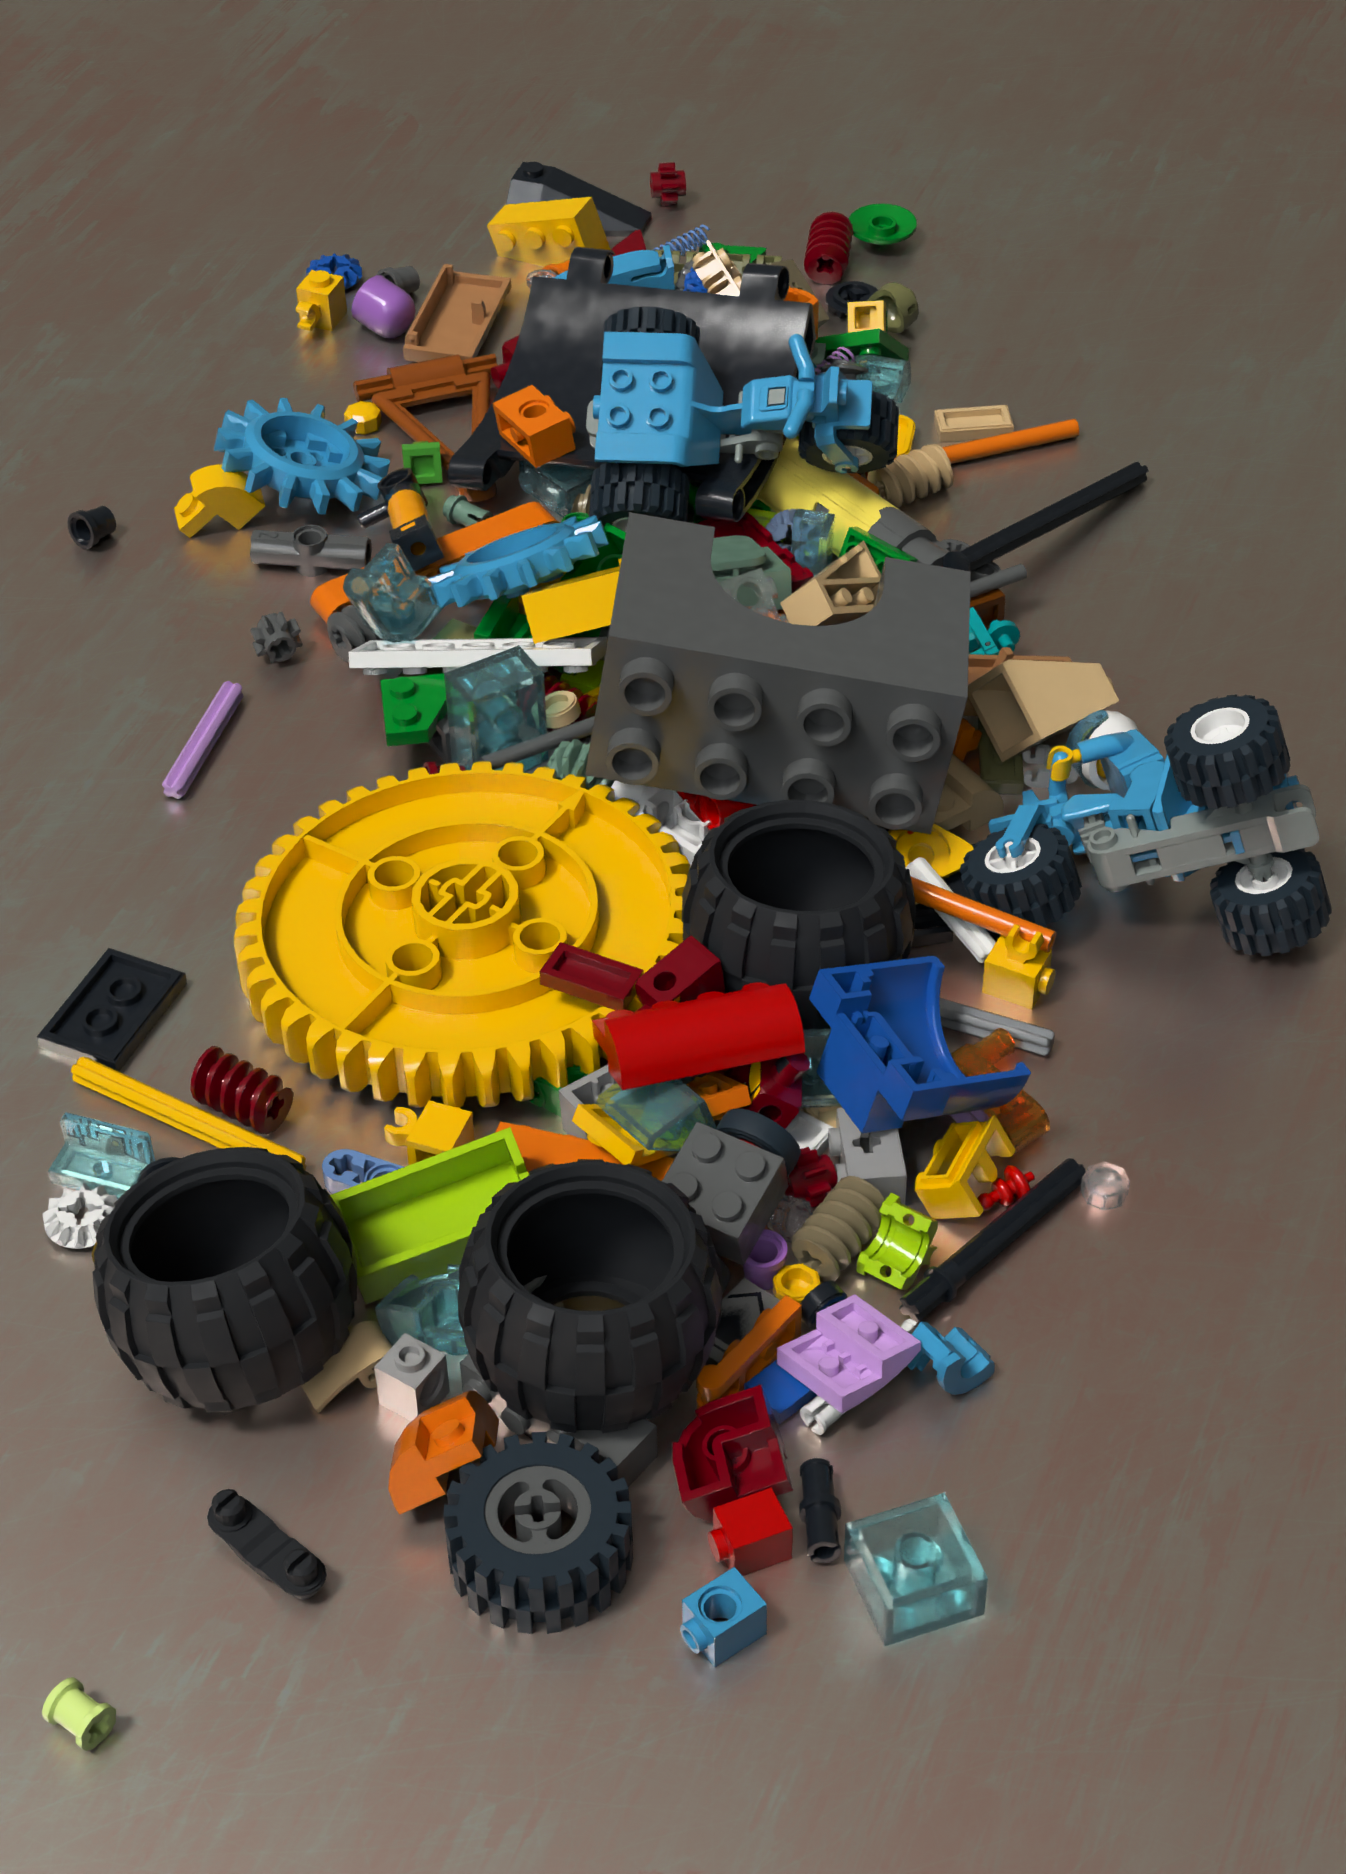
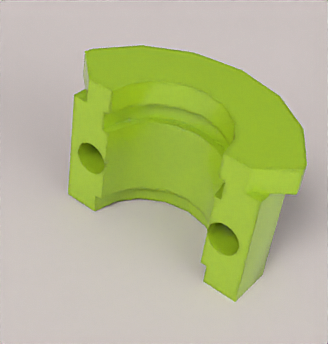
M890 1193L879 1210L881 1213V1223L878 1232L869 1247L860 1253L856 1272L864 1276L869 1273L900 1290H908L914 1283L921 1265H930L931 1255L937 1249L931 1243L938 1229V1221L902 1204L899 1196ZM911 1215L914 1217L912 1225L909 1224V1217ZM888 1266L891 1268V1275L889 1277L886 1274Z

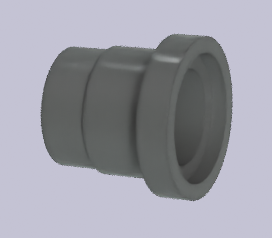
M412 266L396 269L387 267L379 270L377 275H382L408 294L419 289V275Z

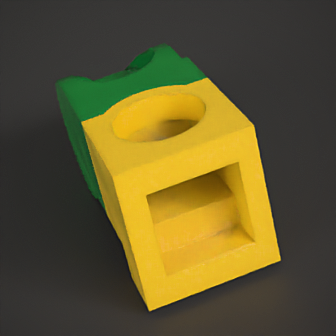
M884 300L847 302L848 333L880 328L888 334L887 311Z

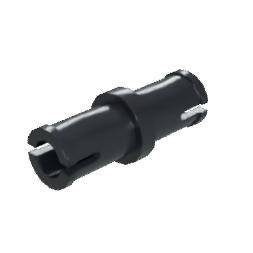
M813 1458L805 1461L800 1466L803 1500L799 1504V1515L801 1521L806 1524L807 1556H810L813 1562L829 1563L838 1559L841 1555L837 1521L841 1517V1503L834 1495L833 1466L830 1465L828 1460Z

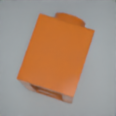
M533 385L493 402L499 435L535 468L576 449L573 438L576 427L570 414L566 411H561L549 395L544 396Z

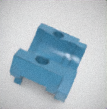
M920 1322L911 1334L921 1341V1350L907 1366L911 1370L917 1367L922 1372L932 1359V1367L937 1371L938 1384L951 1395L964 1394L978 1387L995 1372V1363L990 1359L991 1356L962 1328L954 1327L943 1337L928 1322Z

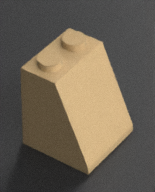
M1007 660L968 685V697L1002 762L1080 725L1093 714L1102 712L1119 702L1114 691V685L1105 674L1100 663Z

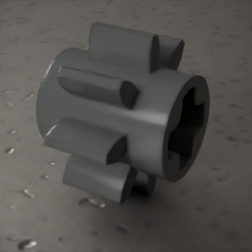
M283 612L263 615L257 624V628H251V633L255 640L252 644L256 654L259 657L267 653L271 663L291 659L296 652V647H302L303 645L299 637L301 630L296 619L286 621Z

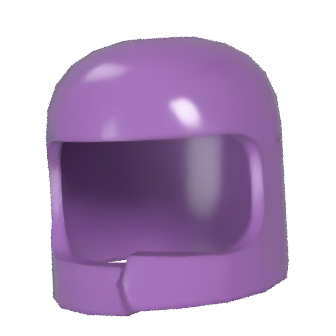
M382 275L369 278L360 287L353 300L351 309L352 317L377 335L391 339L403 335L409 329L416 313L415 303L411 296Z

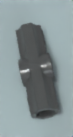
M313 524L301 526L294 530V532L254 530L251 536V562L262 565L296 567L298 573L303 576H319L329 569L355 571L371 565L372 543L368 537L328 535L324 528Z

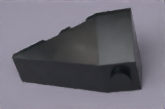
M522 162L511 178L506 201L507 205L592 197L606 237L629 236L635 230H641L643 233L652 219L651 212L556 167L542 165L539 162Z

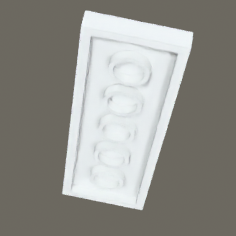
M607 637L556 638L534 644L533 638L370 640L348 652L349 668H363L364 675L386 674L389 668H402L403 674L408 675L427 673V668L442 667L443 673L460 672V674L466 673L469 667H483V673L497 674L507 672V667L523 666L524 673L547 672L549 666H563L564 672L579 673L588 671V666L596 665V662L605 656Z

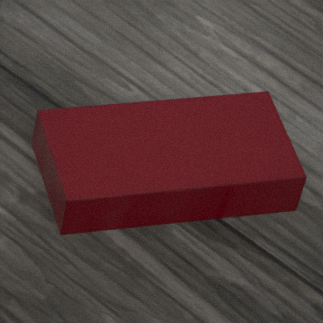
M562 942L559 943L539 971L540 985L613 1010L627 1009L636 995L635 984L638 978L644 974L643 969Z

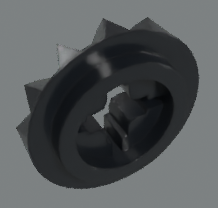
M848 281L837 284L830 288L826 294L828 311L833 314L837 313L838 318L841 319L848 317L847 302L867 301L878 289L860 281Z

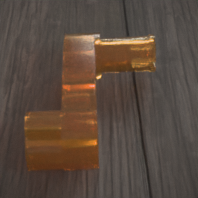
M999 1027L974 1045H963L952 1052L951 1056L966 1077L997 1073L1001 1071L993 1064L1015 1052L1013 1049L1015 1048V1042L1007 1030ZM1023 1089L1009 1103L984 1110L989 1117L996 1115L1016 1149L1014 1154L1048 1133L1050 1129V1121L1043 1107Z

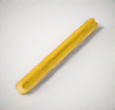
M80 1057L71 1068L74 1082L218 1148H263L272 1154L290 1156L302 1163L304 1170H306V1158L303 1155L88 1057Z

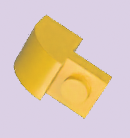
M222 464L206 466L193 472L190 475L193 491L185 494L179 500L177 506L174 507L179 531L191 538L216 515H219L236 529L240 530L265 507L261 488L250 494L245 490L248 475L243 471L224 472L221 468Z

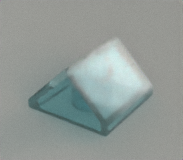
M680 1079L622 1090L616 1082L601 1093L596 1102L605 1113L648 1150L680 1151L696 1122L714 1129L717 1128L705 1100Z

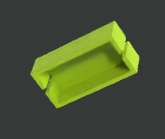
M510 1127L330 1195L340 1209L348 1228L357 1258V1285L365 1304L459 1269L472 1228L476 1227L479 1215L485 1213V1209L492 1204V1197L508 1183L519 1182L529 1176Z

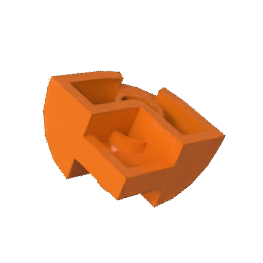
M469 1390L423 1411L407 1424L394 1447L388 1485L394 1507L399 1515L445 1495L449 1471L482 1457L483 1448L490 1444L493 1447L496 1446L499 1419L485 1398L477 1391Z

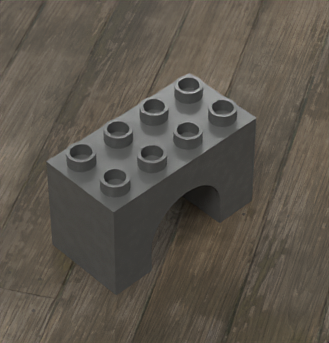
M629 512L585 775L615 780L628 785H645L703 795L716 800H732L756 805L781 800L827 802L868 817L869 821L875 825L887 829H902L931 834L968 698L971 572L885 557L874 607L867 614L855 620L836 625L808 626L791 624L763 616L748 609L733 599L719 585L711 567L715 527Z

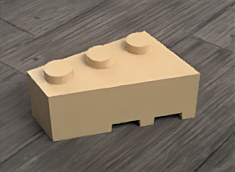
M862 541L780 602L786 614L787 623L808 626L836 625L855 620L873 609L881 574L865 541Z

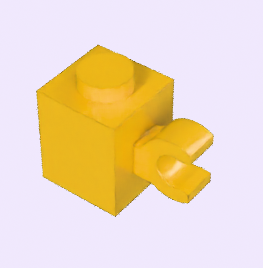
M311 270L296 288L298 305L295 310L296 313H299L300 322L297 324L299 329L312 331L314 328L333 331L347 314L344 276L329 274L322 270Z
M1014 924L1007 937L1000 935L984 962L982 993L1032 1010L1041 994H1049L1055 980L1056 970L1051 968L1052 949L1048 953L1040 950L1044 942L1041 932L1037 931L1031 942H1028L1019 934L1020 925Z
M430 1100L418 1119L415 1112L411 1109L396 1107L394 1110L395 1124L402 1127H394L387 1124L384 1127L385 1141L394 1146H407L409 1165L475 1140L472 1112Z

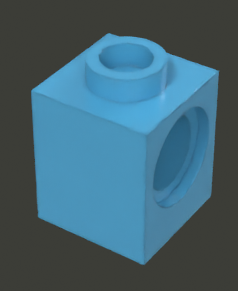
M733 1567L682 1599L683 1624L680 1626L682 1637L694 1653L702 1652L710 1663L716 1667L767 1634V1603L739 1571ZM726 1618L728 1620L724 1622L713 1621L712 1619Z

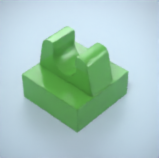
M419 441L413 442V444H402L404 468H410L413 471L419 484L443 482L439 442Z

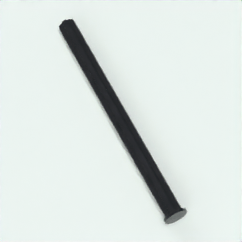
M1134 462L961 551L952 550L944 556L943 567L972 572L1147 481L1146 473L1149 471L1146 465L1141 466L1139 462Z

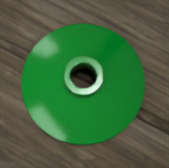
M892 204L863 206L849 216V220L853 225V236L864 242L881 246L898 243L910 238L915 233L917 227V220L909 210Z

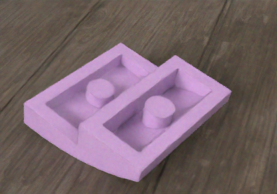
M854 1294L817 1312L815 1330L778 1347L777 1364L843 1414L871 1397L895 1378L920 1352L921 1341Z

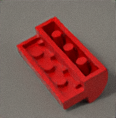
M761 982L750 983L743 986L742 990L729 993L705 992L698 995L695 1000L680 1003L670 1000L660 1001L653 1004L650 1009L635 1012L631 1010H615L608 1013L605 1018L592 1020L594 1039L607 1054L609 1073L622 1090L805 1053V1039L800 1013L795 998L786 983L773 986Z

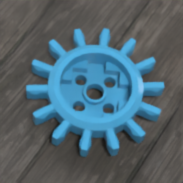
M280 398L277 412L274 413L267 412L253 399L247 401L244 416L227 410L224 415L222 428H218L214 444V451L225 453L221 467L224 472L249 471L245 485L247 492L251 494L267 485L279 492L280 507L287 508L294 500V497L312 499L318 514H326L328 502L331 498H337L352 512L359 511L363 495L377 501L381 494L377 485L387 475L390 465V459L378 457L381 441L378 438L354 439L358 421L352 418L337 426L325 419V406L319 404L315 406L310 414L293 412L287 398Z
M593 515L579 522L576 517H570L561 523L541 524L502 537L474 551H469L465 553V557L460 562L440 567L441 574L429 577L427 580L435 602H437L440 608L456 602L458 607H464L474 600L490 599L491 601L504 595L507 598H514L527 593L530 590L529 588L539 583H546L560 578L564 575L563 572H569L574 569L573 565L576 561L596 557L599 554L598 548L608 545L609 541L602 521H598L597 516Z

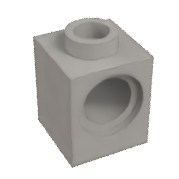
M407 1333L401 1336L374 1367L379 1404L409 1421L415 1419L423 1411L440 1404L450 1392L446 1354Z

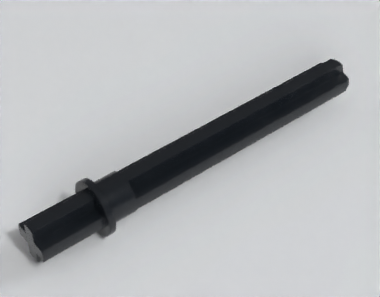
M1072 1158L1066 1159L941 1265L929 1267L924 1272V1279L900 1298L902 1305L899 1309L902 1314L909 1315L912 1320L918 1323L942 1302H951L956 1297L958 1288L1084 1182V1174L1086 1173L1084 1166L1078 1164Z

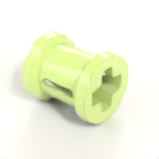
M74 1677L60 1682L48 1695L42 1709L43 1719L52 1725H62L76 1736V1744L85 1751L94 1749L99 1743L104 1741L116 1723V1709L108 1703L99 1704L84 1692L83 1684Z

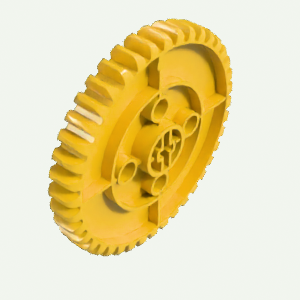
M490 761L474 762L471 770L465 771L460 770L458 763H445L440 765V772L436 774H429L426 768L419 767L408 771L409 779L398 781L393 775H387L377 779L378 789L369 791L364 786H358L347 790L348 802L342 804L334 799L319 805L320 819L312 816L300 818L293 824L294 835L286 834L278 837L272 844L273 855L269 854L261 858L256 864L254 870L255 877L246 882L242 892L243 903L238 905L235 916L237 929L234 934V948L241 989L249 1001L252 1015L257 1022L264 1024L265 1033L273 1043L284 1045L288 1058L295 1063L309 1062L311 1073L320 1079H332L339 1074L341 1089L349 1092H360L370 1084L372 1085L373 1099L382 1102L392 1101L399 1092L407 1093L409 1106L419 1108L426 1106L432 1096L443 1097V1104L459 1108L464 1105L466 1097L477 1096L482 1107L497 1106L500 1102V1094L511 1092L517 1101H527L535 1096L533 1080H536L538 1077L546 1079L556 1088H563L568 1085L567 1068L572 1067L573 1064L579 1066L580 1071L586 1074L600 1069V1058L608 1059L607 1054L594 1039L592 1020L605 1018L608 1013L615 1010L540 985L539 971L559 943L562 942L643 969L644 973L647 972L683 942L682 893L691 867L687 857L680 854L679 844L673 835L658 832V829L662 826L661 822L655 816L645 813L635 816L640 809V805L629 798H620L615 801L613 788L597 784L587 790L585 784L586 777H576L574 774H568L562 780H558L555 777V769H550V767L546 766L538 767L533 774L524 773L523 763L517 762L506 763L502 770H492ZM637 994L626 1010L634 1012L642 1006L637 998Z

